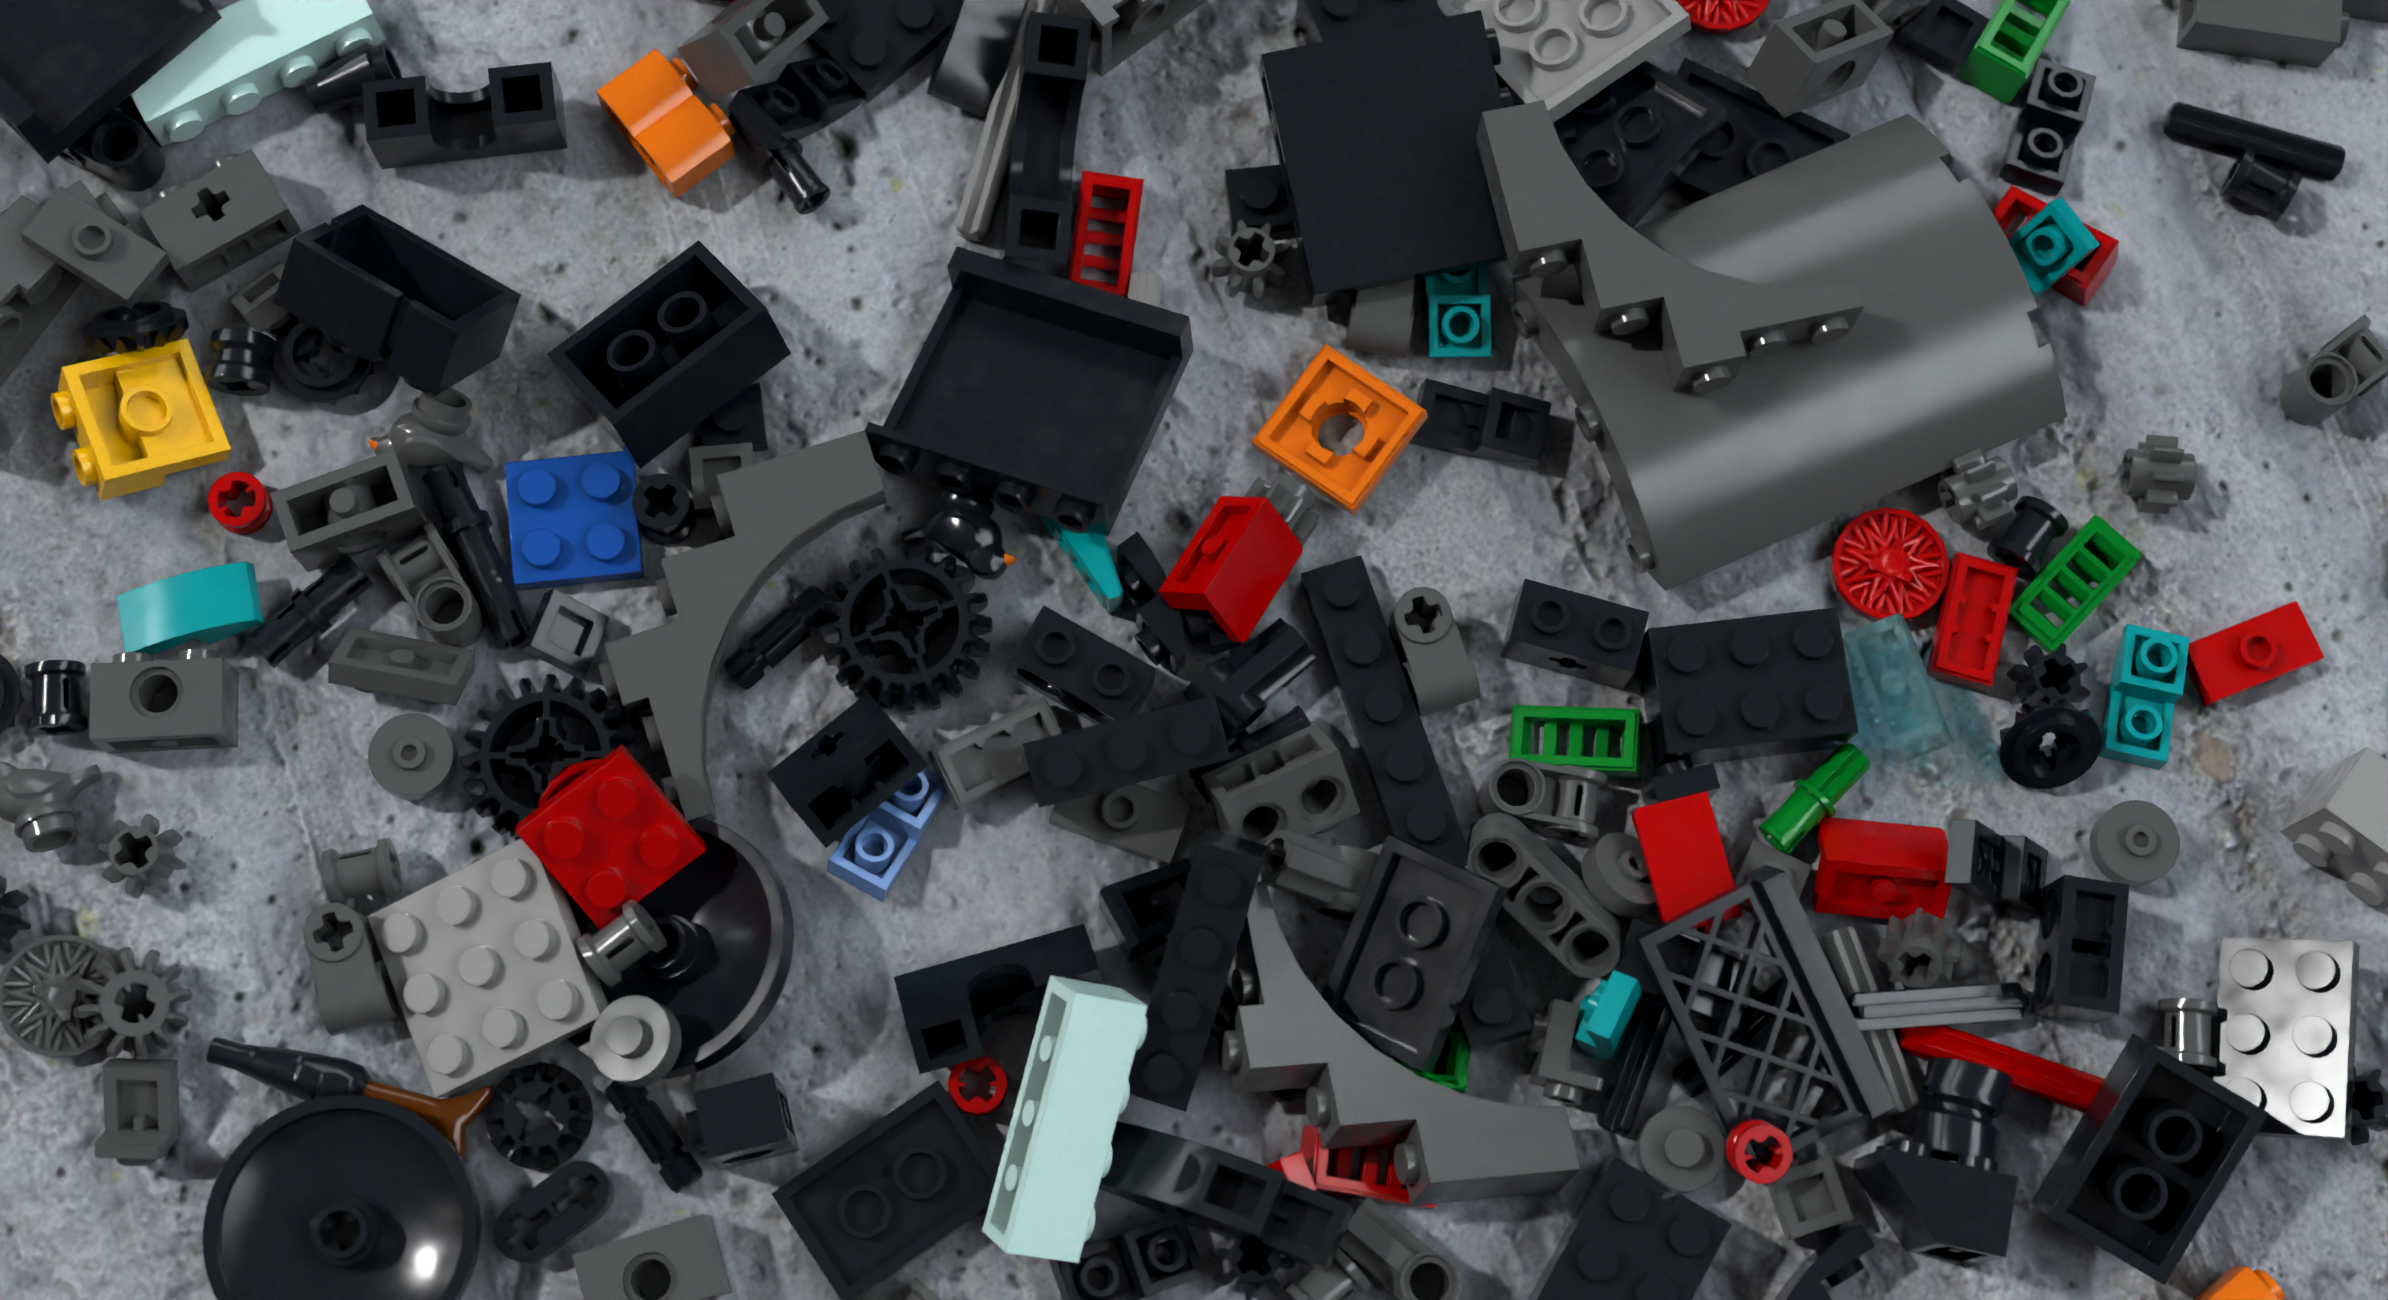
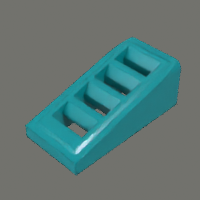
M1039 515L1101 606L1106 609L1109 615L1120 612L1121 607H1123V590L1104 535L1091 531L1075 533L1061 527L1054 519Z

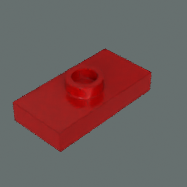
M1957 552L1952 557L1925 675L1987 691L1992 687L2018 568Z
M2294 601L2189 643L2186 669L2204 706L2207 707L2314 664L2323 659L2324 655L2298 602Z

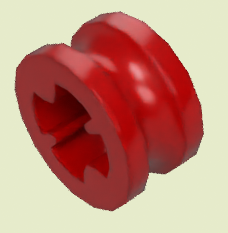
M241 471L230 472L218 478L211 486L208 494V508L213 517L226 530L238 535L252 534L262 529L269 521L273 510L272 498L267 489L253 475ZM240 490H245L250 498L255 501L254 506L243 507L240 517H235L231 509L226 506L227 500H237Z
M989 1056L956 1064L950 1072L948 1089L952 1101L960 1111L969 1116L982 1117L990 1115L999 1109L1006 1099L1008 1085L1005 1072L1000 1064ZM970 1070L973 1074L979 1076L988 1070L997 1080L989 1083L990 1088L996 1090V1092L988 1101L976 1096L968 1102L959 1092L967 1089L966 1084L960 1082L963 1075Z
M1749 1119L1739 1123L1730 1132L1726 1141V1157L1729 1165L1738 1174L1757 1184H1769L1779 1180L1788 1171L1792 1162L1793 1149L1789 1138L1782 1130L1763 1120ZM1769 1136L1772 1142L1766 1144L1765 1147L1773 1152L1770 1160L1766 1164L1755 1160L1748 1167L1746 1160L1752 1159V1155L1745 1151L1747 1144L1752 1139L1762 1143Z

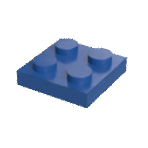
M625 451L505 463L513 585L517 591L645 578L640 521L635 516L632 506L633 492L637 487L636 463Z

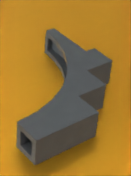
M2180 0L2176 47L2319 68L2336 48H2341L2344 44L2349 30L2350 18L2388 23V0Z
M1544 100L1482 112L1476 142L1512 276L1531 273L1533 277H1548L1564 271L1568 265L1574 264L1592 333L1612 330V333L1615 335H1626L1640 331L1647 327L1651 321H1654L1673 391L1693 387L1697 393H1707L1726 387L1732 382V379L1736 378L1746 358V351H1749V354L1753 357H1761L1784 349L1790 342L1811 338L1814 344H1825L1839 340L1852 330L1865 305L1858 282L1810 288L1756 284L1707 271L1662 250L1620 220L1586 184L1561 145Z
M865 430L716 475L722 494L710 497L721 533L734 531L735 536L661 559L666 577L655 580L657 592L666 617L678 614V621L604 643L609 661L599 664V670L610 701L621 698L623 706L630 714L652 708L653 715L643 717V723L654 755L665 752L672 776L661 779L664 793L681 814L684 813L687 821L695 818L710 821L717 820L707 771V720L717 671L737 624L763 585L799 549L841 521L887 503Z
M1257 882L1234 955L1236 968L1232 973L1231 987L1233 999L1238 1008L1225 1029L1220 1032L1218 1038L1220 1065L1224 1071H1230L1234 1093L1309 1087L1306 1094L1307 1117L1312 1127H1318L1322 1150L1397 1143L1394 1152L1395 1172L1399 1182L1406 1184L1410 1206L1559 1192L1580 1170V1164L1566 1106H1516L1468 1096L1416 1075L1373 1048L1331 1009L1303 973L1279 928L1267 885Z

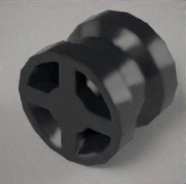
M220 328L212 331L209 347L215 353L214 363L207 367L204 383L216 391L232 395L261 396L267 394L270 390L271 377L266 372V363L274 355L276 342L268 335L253 330Z

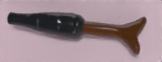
M219 1037L213 1038L206 1059L209 1063L234 1069L276 1090L305 1101L335 1095H359L392 1102L413 1111L439 1129L454 1145L463 1159L467 1150L465 1128L485 1109L493 1098L492 1089L494 1087L492 1084L462 1096L443 1099L434 1098L371 1080V1076L364 1066L348 1059L287 1048L241 1044Z

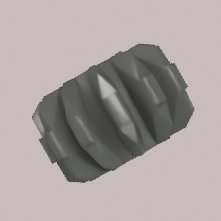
M124 947L119 950L118 958L122 970L119 974H116L110 963L103 957L93 962L96 972L107 982L101 986L91 980H79L76 986L77 990L84 994L97 996V1004L81 1005L75 1007L73 1012L75 1018H86L98 1014L101 1020L100 1023L88 1029L83 1035L88 1043L98 1040L107 1030H110L114 1034L106 1048L107 1056L116 1058L122 1050L125 1037H131L133 1056L136 1060H142L147 1058L148 1052L144 1035L150 1033L158 1046L162 1049H168L173 1045V1041L170 1035L160 1027L163 1021L182 1028L188 1025L189 1017L182 1013L169 1011L170 1003L191 1000L192 991L190 989H180L168 993L165 985L178 978L182 973V969L179 965L175 964L167 968L159 977L154 975L153 971L160 959L159 951L149 950L144 957L141 970L135 969L132 949ZM130 984L139 985L144 988L142 999L152 1004L146 1018L142 1014L135 1015L136 1023L126 1022L121 1019L123 1007L114 1003L115 996L120 989L124 993L131 992Z

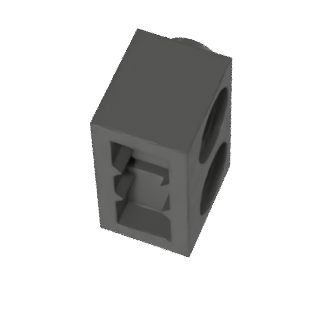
M1317 723L1200 775L1221 832L1260 844L1266 843L1273 830L1287 829L1309 837L1313 834L1329 832L1339 826L1343 820L1360 813L1339 749ZM1319 780L1311 790L1304 792L1309 784ZM1261 807L1255 815L1245 819L1250 811Z

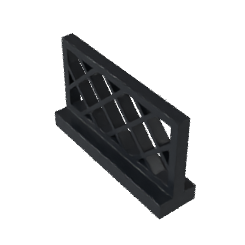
M1764 865L1744 875L1745 881L1651 928L1634 937L1728 1137L1730 1132L1739 1123L1750 1119L1753 1107L1756 1106L1784 1116L1780 1130L1789 1138L1793 1149L1792 1153L1865 1115L1874 1119L1895 1108L1896 1105L1785 870ZM1744 900L1755 920L1746 947L1716 937L1724 911ZM1708 919L1704 933L1690 929ZM1680 933L1700 939L1701 941L1689 977L1667 970L1656 945ZM1763 939L1771 956L1758 952ZM1713 944L1744 954L1731 991L1701 981ZM1756 959L1776 965L1783 979L1774 1006L1744 996ZM1673 980L1686 984L1682 997H1680ZM1698 989L1728 998L1717 1035L1695 1029L1689 1016ZM1790 998H1792L1799 1014L1787 1011ZM1741 1003L1771 1013L1759 1050L1729 1040ZM1783 1018L1804 1024L1810 1036L1802 1064L1772 1054ZM1701 1039L1714 1043L1709 1056ZM1726 1047L1756 1057L1744 1094L1723 1087L1717 1075ZM1818 1055L1826 1072L1814 1069ZM1769 1062L1799 1072L1787 1108L1757 1098ZM1811 1076L1831 1082L1842 1107L1819 1119L1800 1113ZM1729 1098L1741 1101L1737 1115ZM1797 1120L1807 1123V1125L1793 1132ZM1749 1142L1745 1151L1752 1155V1159L1746 1160L1747 1166L1749 1167L1755 1160L1766 1164L1773 1152L1766 1147L1754 1152Z

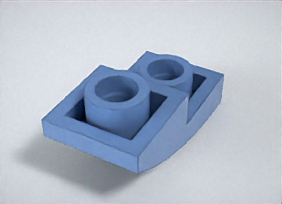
M925 768L849 829L830 857L827 872L883 902L909 861L946 795L937 773Z

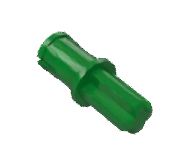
M1841 744L1807 780L1801 778L1796 780L1793 784L1795 791L1758 827V830L1761 831L1760 834L1776 850L1789 855L1802 841L1804 836L1824 817L1831 819L1836 814L1833 806L1869 770L1870 761L1853 744Z

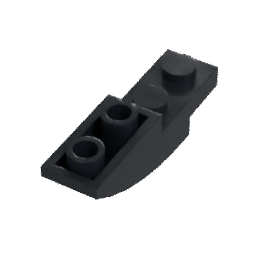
M1116 1122L1111 1141L1113 1150L1111 1167L1107 1175L1101 1178L1099 1189L1207 1231L1211 1227L1325 1273L1329 1272L1353 1213L1351 1204L1291 1182L1287 1179L1285 1173L1251 1160L1164 1132Z

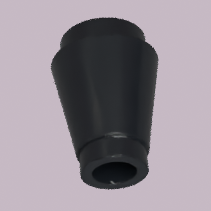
M366 42L318 72L316 76L306 79L305 87L316 111L319 114H324L329 111L364 106L362 82L403 77L393 53L385 43L372 47Z

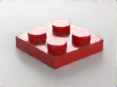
M623 744L516 824V833L600 930L623 914L622 905L633 899L638 903L706 851L703 839Z

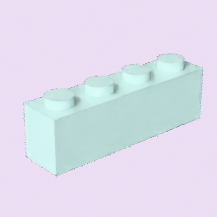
M240 0L219 10L218 13L222 18L134 91L131 96L144 122L161 146L171 142H184L199 135L206 125L229 114L239 115L254 109L261 102L262 98L285 87L294 88L304 85L306 79L316 76L318 71L335 63L364 43L368 42L373 47L374 44L384 40L385 36L366 0Z
M1052 975L1049 977L982 1231L1005 1253L1079 1263L1084 1242L1093 1233L1096 1196L1101 1178L1107 1175L1111 1167L1113 1156L1111 1141L1118 1115L1125 1110L1129 1100L1130 1084L1128 1078L1135 1052L1142 1046L1147 1032L1145 1014L1148 1006L1122 988Z

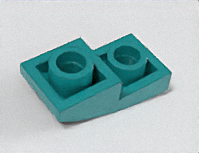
M2062 197L2051 201L2008 239L2034 299L2100 246Z
M1487 265L1423 277L1428 358L1491 357L1490 294H1487Z
M247 561L179 574L116 596L125 652H139L154 656L192 639L213 644L264 623L254 564Z
M2127 624L2123 628L2101 727L2102 745L2098 757L2160 770L2168 762L2174 704L2183 696L2190 637Z
M1613 970L1608 982L1601 979L1592 995L1588 994L1583 998L1580 1003L1574 1039L1586 1056L1595 1060H1606L1613 1055L1641 996L1642 991L1638 979Z

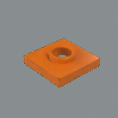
M1324 344L1252 440V445L1254 449L1355 516L1428 416L1425 409L1341 353ZM1336 415H1348L1355 418L1364 430L1362 441L1352 448V453L1344 456L1335 455L1334 452L1322 448L1319 443V431L1322 424Z

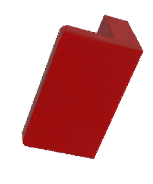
M1220 496L1158 592L1171 608L1208 610L1231 641L1245 642L1303 552V547L1267 497Z
M1707 791L1635 809L1632 813V820L1662 923L1734 887ZM1740 903L1724 911L1718 929L1731 926L1743 916ZM1708 919L1690 929L1706 927Z
M1824 817L1816 825L1815 830L1821 857L1811 896L1814 912L1889 919L1891 916H1895L1903 921L1907 916L1915 913L1917 907H1922L1925 913L1933 914L1940 919L1944 918L1952 886L1945 883L1948 842L1943 829L1835 817L1831 819Z

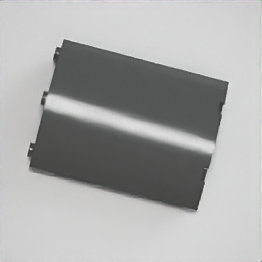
M1906 114L1633 228L1662 250L1707 271L1756 284L1810 288L1858 282L1865 307L1852 330L1845 337L1825 344H1814L1811 338L1790 342L1784 349L1761 357H1753L1749 354V351H1746V358L1736 378L1732 379V382L1724 388L1707 393H1697L1693 387L1673 391L1654 321H1651L1644 329L1626 335H1615L1612 333V330L1592 333L1574 264H1570L1564 271L1548 277L1538 278L1533 277L1531 273H1526L1512 279L1518 301L1511 306L1514 322L1523 338H1532L1557 371L1577 405L1575 417L1583 436L1588 442L1595 441L1601 453L1630 530L1631 537L1626 539L1629 557L1639 573L1648 572L1665 591L1953 467L1952 459L1976 448H1979L1983 454L2067 417L2063 390L2050 343H2043L2041 345L2037 343L2027 312L2038 307L2023 270L2004 232L1972 180L1967 178L1958 182L1944 164L1949 161L1950 152L1924 125L1911 115Z

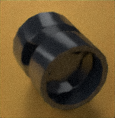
M1941 1057L1929 1058L1921 1096L1930 1104V1107L1917 1112L1911 1142L1932 1147L1931 1158L1957 1161L1959 1154L1995 1160L2001 1132L1992 1124L1994 1118L2006 1113L2013 1078L1996 1069L1964 1060Z

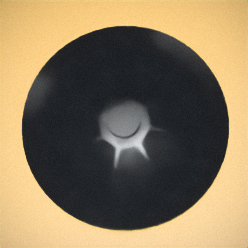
M695 818L688 821V823L705 842L706 851L638 902L660 928L666 939L667 947L658 953L650 950L622 971V980L612 987L598 977L608 1005L625 996L640 995L665 1006L676 1017L681 1029V1049L675 1064L661 1079L681 1077L699 1072L720 1062L740 1048L760 1028L777 1003L784 988L793 955V915L786 888L779 874L762 852L749 841L723 825L702 818ZM585 912L579 915L573 914L581 935L585 933L594 935L600 931ZM593 1027L568 1038L578 1050L591 1059L590 1035Z
M335 1095L304 1101L279 1112L255 1128L233 1151L221 1169L207 1203L203 1224V1255L207 1276L217 1300H460L470 1282L478 1258L481 1238L480 1205L473 1179L459 1152L439 1129L413 1111L392 1102L359 1095Z

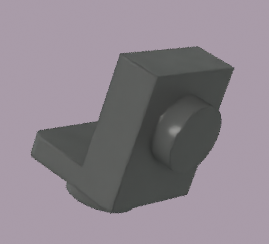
M1553 999L1544 1007L1543 1014L1534 1012L1531 1017L1533 1030L1531 1034L1526 1035L1525 1051L1534 1053L1528 1083L1544 1086L1543 1096L1548 1099L1567 1104L1581 1105L1583 1096L1592 1098L1601 1093L1604 1079L1567 1069L1580 1005Z
M110 1058L102 1067L105 1131L94 1143L95 1157L116 1158L117 1163L124 1166L151 1164L163 1158L180 1136L178 1061Z

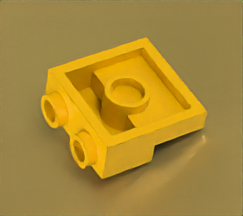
M188 338L168 342L163 347L148 348L143 352L130 351L121 355L116 354L61 368L58 385L59 392L51 393L53 414L61 430L73 428L80 448L72 450V460L76 475L83 487L95 485L100 501L162 486L168 474L228 460L231 447L207 386L204 383Z

